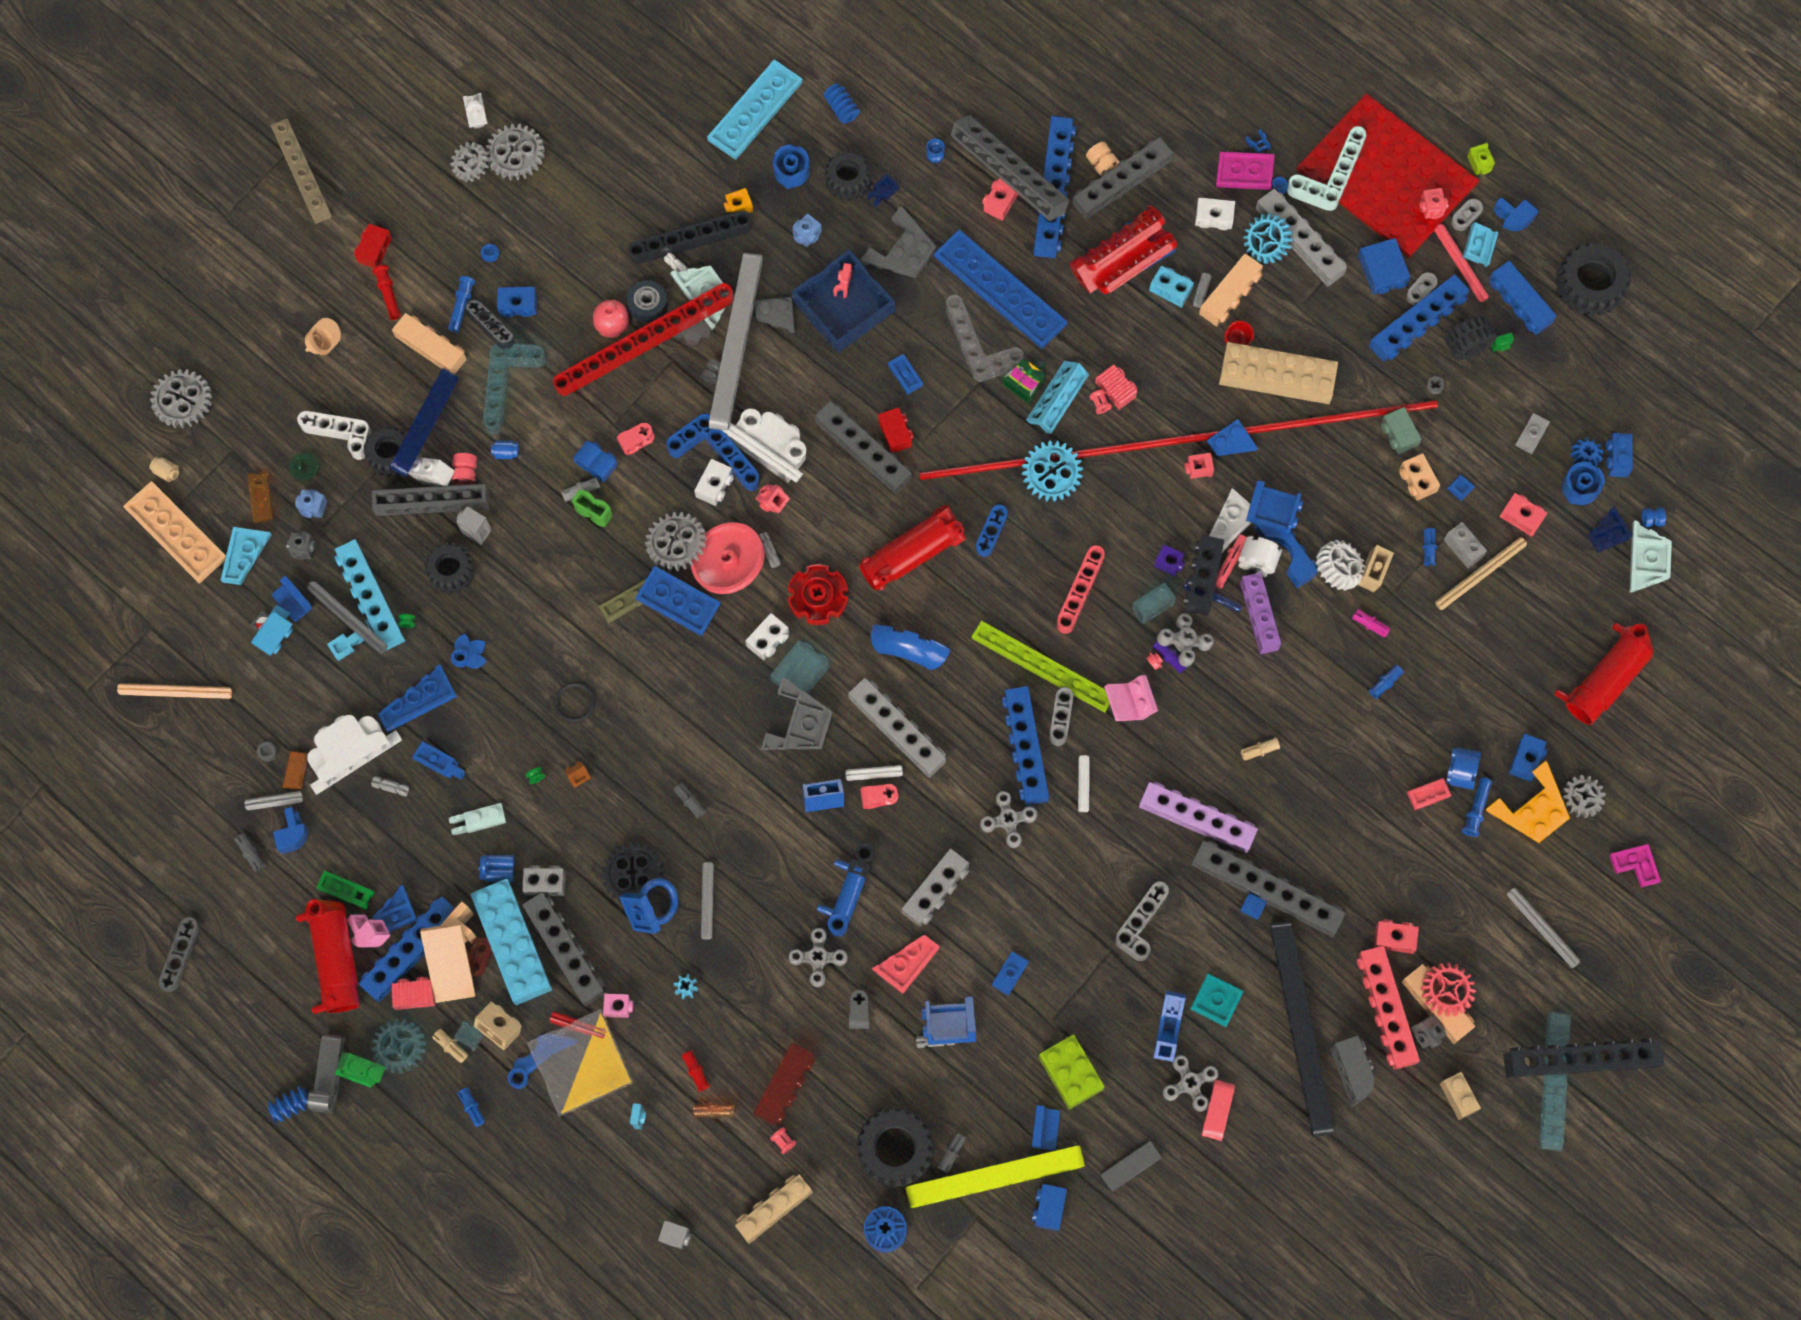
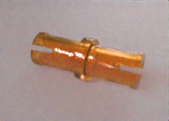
M711 1103V1105H693V1111L701 1110V1112H693V1117H711V1119H716V1117H734L735 1111H726L733 1110L734 1104L716 1105V1103Z

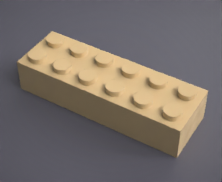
M1227 342L1219 385L1330 404L1338 362Z

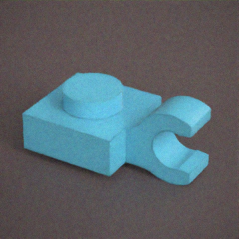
M354 632L347 638L342 634L327 645L339 661L354 652L352 646L362 643L364 639Z

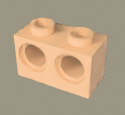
M1423 453L1402 462L1399 470L1403 480L1407 481L1409 485L1408 490L1412 496H1415L1417 501L1438 491L1440 484ZM1410 467L1416 468L1418 472H1412ZM1423 483L1427 488L1423 489L1418 484Z

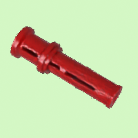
M379 265L373 268L372 272L376 275L377 287L383 294L390 320H397L401 318V314L392 289L393 280L389 277L388 266Z

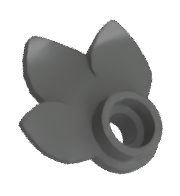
M700 321L675 335L674 338L684 337L687 345L694 348L699 344L701 337H710V327L707 323Z

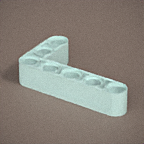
M1358 126L1351 129L1327 185L1301 175H1294L1289 180L1288 194L1293 198L1328 211L1336 209L1363 147L1366 131ZM1334 182H1338L1341 185H1335Z

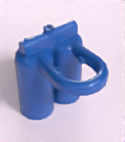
M483 855L480 857V866H478V870H480L479 880L500 882L508 879L509 882H514L515 856Z

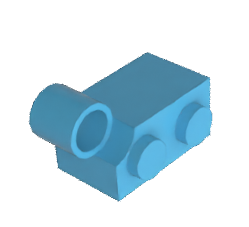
M276 605L251 640V643L270 656L272 653L276 654L282 646L280 641L283 637L287 639L293 631L291 628L293 624L286 620L290 613Z

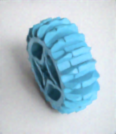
M1271 213L1267 217L1265 214H1261V220L1255 217V223H1249L1251 229H1245L1249 233L1248 236H1243L1244 239L1248 240V242L1244 243V246L1249 247L1246 252L1252 253L1251 258H1257V262L1263 261L1265 264H1268L1269 260L1271 263H1275L1276 258L1282 260L1281 254H1288L1285 249H1291L1288 242H1293L1292 238H1288L1289 235L1293 234L1292 231H1287L1290 225L1285 224L1286 220L1280 219L1279 215L1273 217ZM1270 224L1264 232H1258L1264 225ZM1277 227L1281 234V240H1279L1276 236ZM1262 235L1269 236L1275 242L1266 240ZM1256 237L1260 240V250L1256 245ZM1278 245V247L1273 252L1266 254L1267 250H1270L1271 246Z

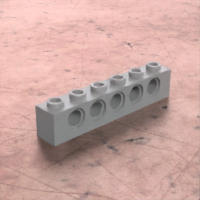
M1273 189L1257 201L1256 210L1260 214H1265L1266 217L1269 213L1273 214V217L1279 215L1280 219L1286 220L1285 224H1287L1286 222L1294 224L1290 225V228L1287 230L1293 232L1292 235L1288 236V238L1293 239V242H1288V245L1291 246L1327 287L1345 274L1347 268L1345 261L1334 253L1333 248L1329 244L1326 245L1321 235L1317 231H1313L1305 218L1302 219L1296 208L1287 203L1282 193H1278ZM1275 209H1280L1282 212H1276ZM1277 227V233L1281 236L1280 231ZM1298 235H1304L1306 238H1300ZM1310 248H1316L1318 251H1312ZM1323 261H1328L1330 264L1326 265Z
M864 678L848 693L849 699L930 778L946 763L945 752L940 747L935 748L931 744V738L925 733L922 735L918 731L919 727L912 720L908 721L904 717L905 713L899 707L895 708L891 704V699L885 693L882 695L878 691V686L872 680L868 681ZM869 697H875L877 699V701L872 704L868 703L866 700ZM888 710L890 715L883 717L880 715V712ZM900 723L904 727L901 730H895L893 726ZM915 737L917 741L911 744L907 742V739ZM928 750L931 754L928 757H923L920 755V752Z

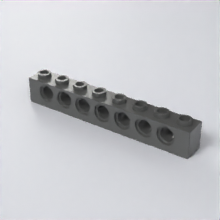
M971 115L954 122L951 137L1044 217L1051 221L1065 214L1069 199Z
M1203 841L1192 862V866L1247 894L1251 893L1266 901V904L1334 937L1346 914L1342 911L1341 907L1325 903L1322 897L1312 896L1300 886L1294 887L1290 885L1289 881L1285 878L1272 876L1269 870L1265 868L1259 869L1253 866L1254 863L1251 861L1237 858L1236 854L1232 851L1221 850L1212 841ZM1211 857H1219L1221 859V863L1214 864L1211 861ZM1230 865H1235V866H1237L1238 869H1239V872H1237V873H1232V872H1230L1229 866H1230ZM1253 874L1256 877V881L1249 882L1246 875ZM1264 884H1272L1274 890L1267 891L1264 888ZM1288 892L1292 899H1283L1282 893ZM1300 902H1307L1309 904V909H1302L1300 907ZM1319 910L1325 911L1327 918H1320L1317 912Z

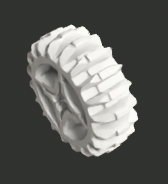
M1338 540L1328 542L1320 549L1316 556L1317 561L1315 564L1319 566L1317 571L1322 573L1320 577H1324L1326 579L1325 583H1331V587L1336 586L1338 590L1343 589L1345 591L1358 585L1364 573L1363 570L1366 567L1363 565L1365 560L1360 558L1361 554L1356 552V548H1351L1350 543L1345 544L1344 540L1341 542Z

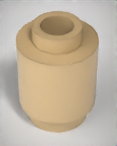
M155 457L150 464L152 473L168 482L175 480L179 475L178 466L163 457Z

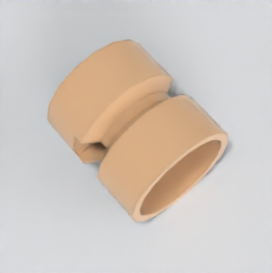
M1105 142L1097 143L1086 154V157L1092 165H1095V169L1101 177L1107 170L1116 168L1119 160L1111 153L1110 148Z

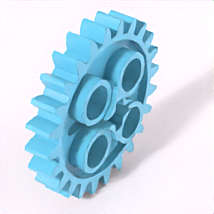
M1051 441L1048 442V446L1041 442L1040 449L1034 446L1035 453L1032 451L1028 452L1031 458H1024L1028 464L1022 465V468L1027 469L1021 473V475L1027 476L1023 483L1029 482L1026 489L1033 488L1032 495L1039 493V500L1042 496H1045L1046 502L1049 500V497H1052L1053 502L1056 501L1057 497L1062 501L1064 499L1063 494L1070 497L1069 490L1072 492L1076 491L1073 485H1080V482L1076 479L1082 478V475L1078 474V472L1082 471L1083 468L1077 467L1081 460H1075L1078 454H1071L1072 447L1066 450L1065 443L1062 447H1059V441L1056 442L1055 446H1052ZM1050 455H1058L1059 462H1051ZM1062 462H1066L1064 466L1056 470L1055 475L1050 474L1042 481H1038L1040 477L1048 473L1049 468L1054 469ZM1042 465L1044 472L1036 473L1034 466ZM1063 469L1068 470L1070 477L1063 478L1060 471ZM1052 480L1055 487L1048 489L1045 486V481Z

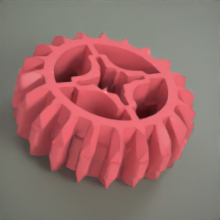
M1440 963L1438 968L1435 966L1431 968L1432 972H1426L1427 978L1422 979V983L1425 985L1421 986L1420 990L1426 991L1421 996L1422 998H1428L1425 1002L1426 1006L1430 1003L1433 1005L1430 1009L1432 1012L1437 1008L1439 1009L1438 1015L1445 1011L1446 1017H1449L1451 1012L1455 1017L1458 1015V1011L1463 1014L1465 1008H1470L1471 1004L1469 1001L1473 1002L1475 999L1470 994H1474L1476 990L1470 988L1475 983L1474 981H1468L1471 977L1470 974L1466 976L1463 974L1466 971L1465 968L1458 971V964H1455L1452 969L1451 963H1447L1445 967ZM1443 975L1453 976L1457 980L1450 981L1446 977H1443ZM1435 978L1437 979V984L1439 986V992L1437 994H1434L1433 992V982ZM1462 985L1463 997L1460 1001L1457 988ZM1454 986L1451 992L1441 994L1445 988ZM1445 998L1450 1003L1453 1002L1454 1005L1444 1004L1439 1000Z

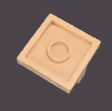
M461 902L440 926L461 923L465 943L469 941L473 944L478 939L465 926L466 922L474 914L467 905Z

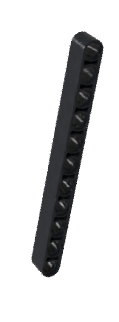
M1290 920L1271 923L1270 933L1312 1137L1333 1134V1124L1292 924Z

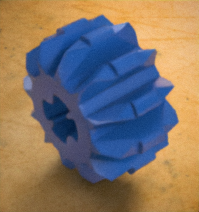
M1587 437L1583 441L1577 440L1576 445H1573L1571 448L1573 452H1571L1570 457L1575 458L1573 464L1589 462L1597 467L1598 463L1602 461L1601 456L1604 453V450L1599 449L1601 443L1594 444L1595 439L1589 442Z

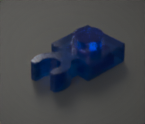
M886 174L874 185L875 191L867 194V200L875 197L876 200L873 202V205L876 207L880 204L882 197L887 201L899 190V185Z

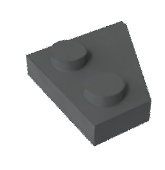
M791 297L755 301L757 321L769 323L776 328L781 327L789 330L790 333H795Z

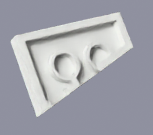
M1233 488L1209 535L1225 539L1222 552L1251 524L1245 521L1250 503Z

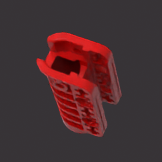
M1152 205L1147 206V210L1133 218L1134 221L1129 225L1125 224L1122 230L1112 233V236L1106 241H1100V245L1094 249L1090 248L1087 254L1082 257L1079 256L1069 263L1075 277L1088 293H1092L1096 289L1103 294L1111 293L1177 247L1178 243L1175 237L1161 227L1166 221L1161 212Z

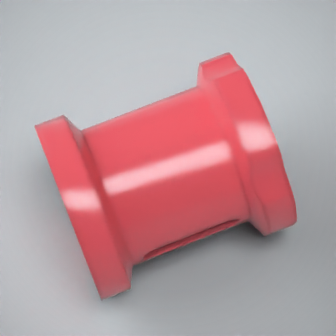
M1104 389L1097 390L1089 396L1097 408V414L1105 413L1112 408L1111 403H1108L1105 397L1106 392Z
M784 1127L770 1138L771 1141H775L780 1147L782 1154L787 1153L796 1145L795 1140L792 1141L785 1133L786 1129Z

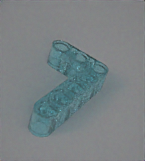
M495 344L491 347L483 423L489 434L496 435L501 432L503 427L509 366L535 368L544 366L546 356L541 346L514 344L509 349H501ZM500 352L504 353V354H503L502 356H500V357H497V356H496V355H497L498 353H500ZM518 353L522 354L521 357H514ZM536 354L541 355L539 358H533ZM496 370H502L501 373L494 374ZM500 387L498 391H492L493 388ZM493 404H499L497 408H491ZM490 422H497L494 426H489Z

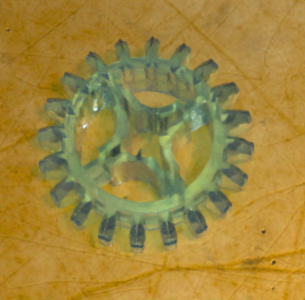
M395 1019L394 1025H392L388 1021L387 1029L380 1026L383 1032L381 1034L379 1032L375 1033L378 1040H372V1043L377 1045L371 1048L373 1052H377L373 1058L375 1060L379 1059L377 1064H384L385 1071L390 1068V1072L395 1073L398 1068V1072L401 1074L403 1073V1067L407 1071H411L409 1065L412 1064L414 1067H417L418 1065L415 1060L422 1061L423 1058L419 1053H425L426 1051L420 1048L425 1046L426 1042L419 1041L424 1038V1034L419 1033V1027L414 1028L413 1022L407 1025V1021L403 1019L400 1025L399 1020ZM405 1031L410 1033L412 1037L401 1039L396 1032ZM390 1036L391 1043L384 1049L385 1041ZM397 1041L402 1044V1045L400 1046V1048H401L400 1051H401V1052H399V1051L396 1049V1047H397ZM414 1043L413 1051L408 1057L407 1049ZM398 1054L401 1061H390L386 1058V1055Z

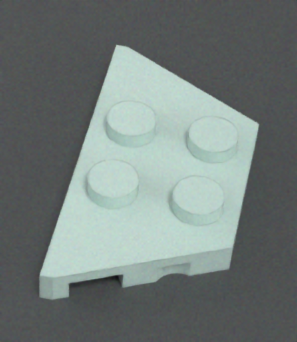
M711 266L671 272V276L689 301L723 283ZM725 292L721 296L726 297L729 293ZM709 301L705 304V306H709L713 302ZM726 307L704 319L711 331L715 329Z
M1638 521L1632 523L1629 592H1635L1668 580L1671 571L1672 541L1664 536H1659L1652 529L1648 530L1642 527Z

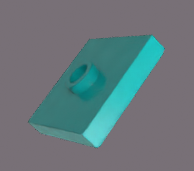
M1208 973L1190 1010L1227 1027L1244 991Z

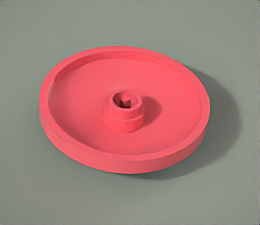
M732 522L718 525L704 534L707 538V541L704 542L706 548H701L704 554H698L699 561L693 559V566H691L695 579L703 588L717 594H729L743 589L757 577L763 566L765 550L760 537L752 528L741 523Z

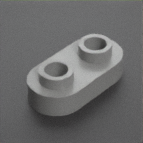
M1477 199L1468 200L1453 215L1451 221L1453 228L1458 231L1466 230L1481 215L1483 210L1482 203Z
M1432 273L1422 274L1408 290L1406 295L1407 301L1412 305H1416L1433 292L1437 285L1436 276Z

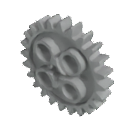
M511 124L510 129L505 125L504 131L497 129L499 134H492L494 140L488 139L489 145L486 146L488 151L486 157L490 159L488 165H490L491 170H495L496 175L501 173L503 179L507 175L510 180H512L513 176H516V179L519 180L521 175L526 179V173L533 175V169L539 170L537 164H543L541 160L545 158L543 141L540 139L539 134H535L534 129L529 131L527 125L524 129H522L521 124L517 128Z
M179 369L178 374L171 371L170 377L164 374V381L158 379L160 385H154L157 391L151 392L155 398H151L150 401L153 404L151 408L155 411L154 414L159 417L161 422L165 421L167 426L172 423L174 428L180 424L184 428L185 423H188L191 427V421L194 420L196 423H199L198 417L205 418L202 413L209 412L206 406L212 405L209 399H212V395L210 394L211 389L206 380L203 381L201 375L197 376L195 371L190 375L188 369L183 374ZM177 385H181L179 389L174 390ZM197 392L195 396L190 397L192 393ZM168 401H172L171 404L165 405ZM184 408H188L186 412L182 413Z
M673 512L672 517L666 514L665 520L659 517V524L653 522L655 528L648 529L651 535H646L648 541L645 542V545L647 546V553L650 554V559L654 560L656 565L660 564L662 569L667 566L669 571L675 567L679 571L680 566L686 569L687 563L693 566V559L699 561L697 555L704 554L701 548H706L704 542L707 541V538L704 535L706 532L702 528V524L698 523L696 517L692 519L690 514L685 517L683 512L677 516ZM692 535L689 539H685L686 536Z

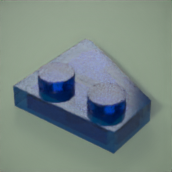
M1614 506L1605 518L1599 522L1598 526L1593 529L1588 538L1597 553L1632 539L1633 535Z

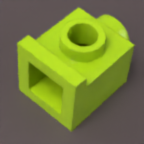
M1488 143L1470 148L1467 158L1475 175L1487 174L1494 167L1495 162L1488 149Z

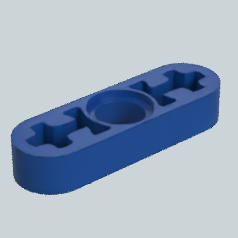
M996 505L991 509L977 540L976 552L982 557H987L992 553L1007 520L1008 511L1003 505ZM1002 511L1003 516L999 517L998 523L994 522L996 513ZM993 526L997 529V533L989 535L986 532L987 528ZM986 539H988L989 541L987 548L989 549H985L984 551H982L981 546H983L985 544Z

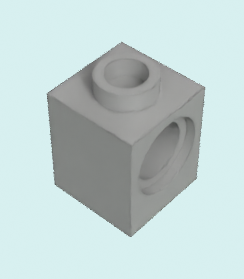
M664 1221L658 1241L683 1250L684 1245L688 1246L691 1234H689V1229Z

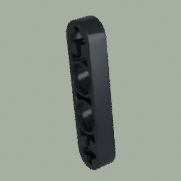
M472 300L466 304L467 316L499 348L509 349L514 345L513 334L480 301ZM489 318L487 321H481L480 319ZM492 328H499L498 331H490Z

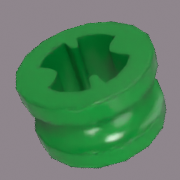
M398 615L400 620L398 622L399 627H415L413 622L415 620L414 615Z
M541 767L534 768L526 774V777L530 779V784L538 783L545 778V774L541 773Z

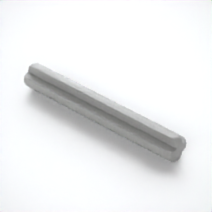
M711 862L703 863L701 938L705 940L712 939L714 865Z

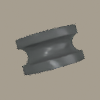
M1439 376L1431 377L1427 382V390L1435 395L1442 392L1444 388L1443 379ZM1433 382L1435 384L1436 382H1438V387L1440 388L1435 387L1433 389L1431 383Z

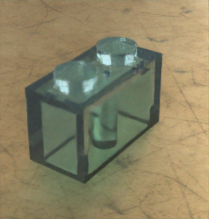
M1163 583L1133 602L1132 610L1143 625L1173 606L1176 597L1166 583Z

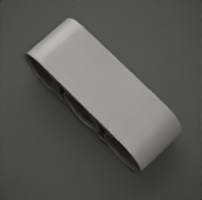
M1061 688L1056 693L1050 730V741L1056 746L1063 745L1067 740L1073 702V693L1069 688ZM1062 695H1066L1069 697V700L1067 702H1063L1059 699V697ZM1062 713L1066 715L1067 718L1065 720H1059L1056 717V715ZM1061 732L1064 736L1058 739L1053 734Z

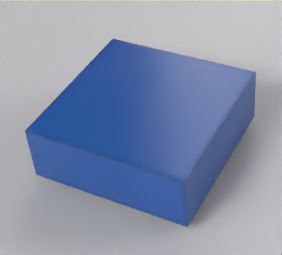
M1460 474L1447 490L1462 501L1475 486Z
M1249 893L1240 912L1258 920L1267 902Z

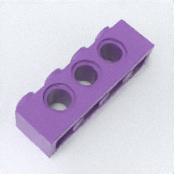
M1256 573L1243 576L1240 585L1259 653L1265 654L1278 651L1281 641L1262 574Z

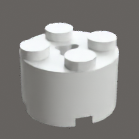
M1253 536L1247 537L1238 559V566L1242 569H1251L1256 571V573H1261L1262 577L1274 573L1282 549L1278 550V545L1270 540L1259 537L1257 541L1252 540Z

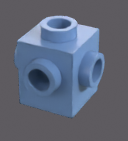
M808 213L793 225L794 240L806 247L811 243L814 244L822 233L821 224Z
M313 489L308 491L302 490L295 502L298 511L307 518L312 516L322 518L327 504L325 496Z

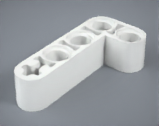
M303 411L298 415L297 421L305 433L348 440V449L352 457L357 460L365 458L364 444H368L366 438L371 437V429L365 421L310 411ZM325 423H330L329 426L322 428ZM343 426H348L346 430L340 431ZM361 429H366L364 433L358 434ZM357 446H361L360 450L354 451Z

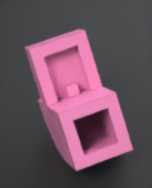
M350 915L347 919L355 934L351 941L357 947H379L391 935L383 920H368L366 915Z

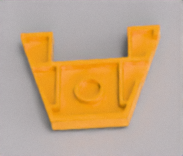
M1546 761L1532 771L1545 788L1516 812L1512 813L1500 798L1486 808L1489 813L1538 843L1570 819Z

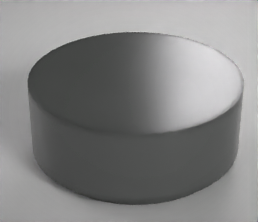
M263 742L257 747V756L264 762H270L277 756V748L271 742Z

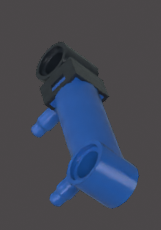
M861 843L856 847V859L852 858L850 863L835 860V866L847 871L834 909L821 905L817 907V911L831 916L828 920V928L834 936L840 937L846 934L863 885L871 870L870 864L873 863L875 854L873 847L868 843ZM862 851H868L870 856L864 859L859 854ZM836 921H841L843 923V927L841 929H835L833 928V923Z

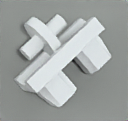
M481 93L473 96H463L469 127H484L487 124Z

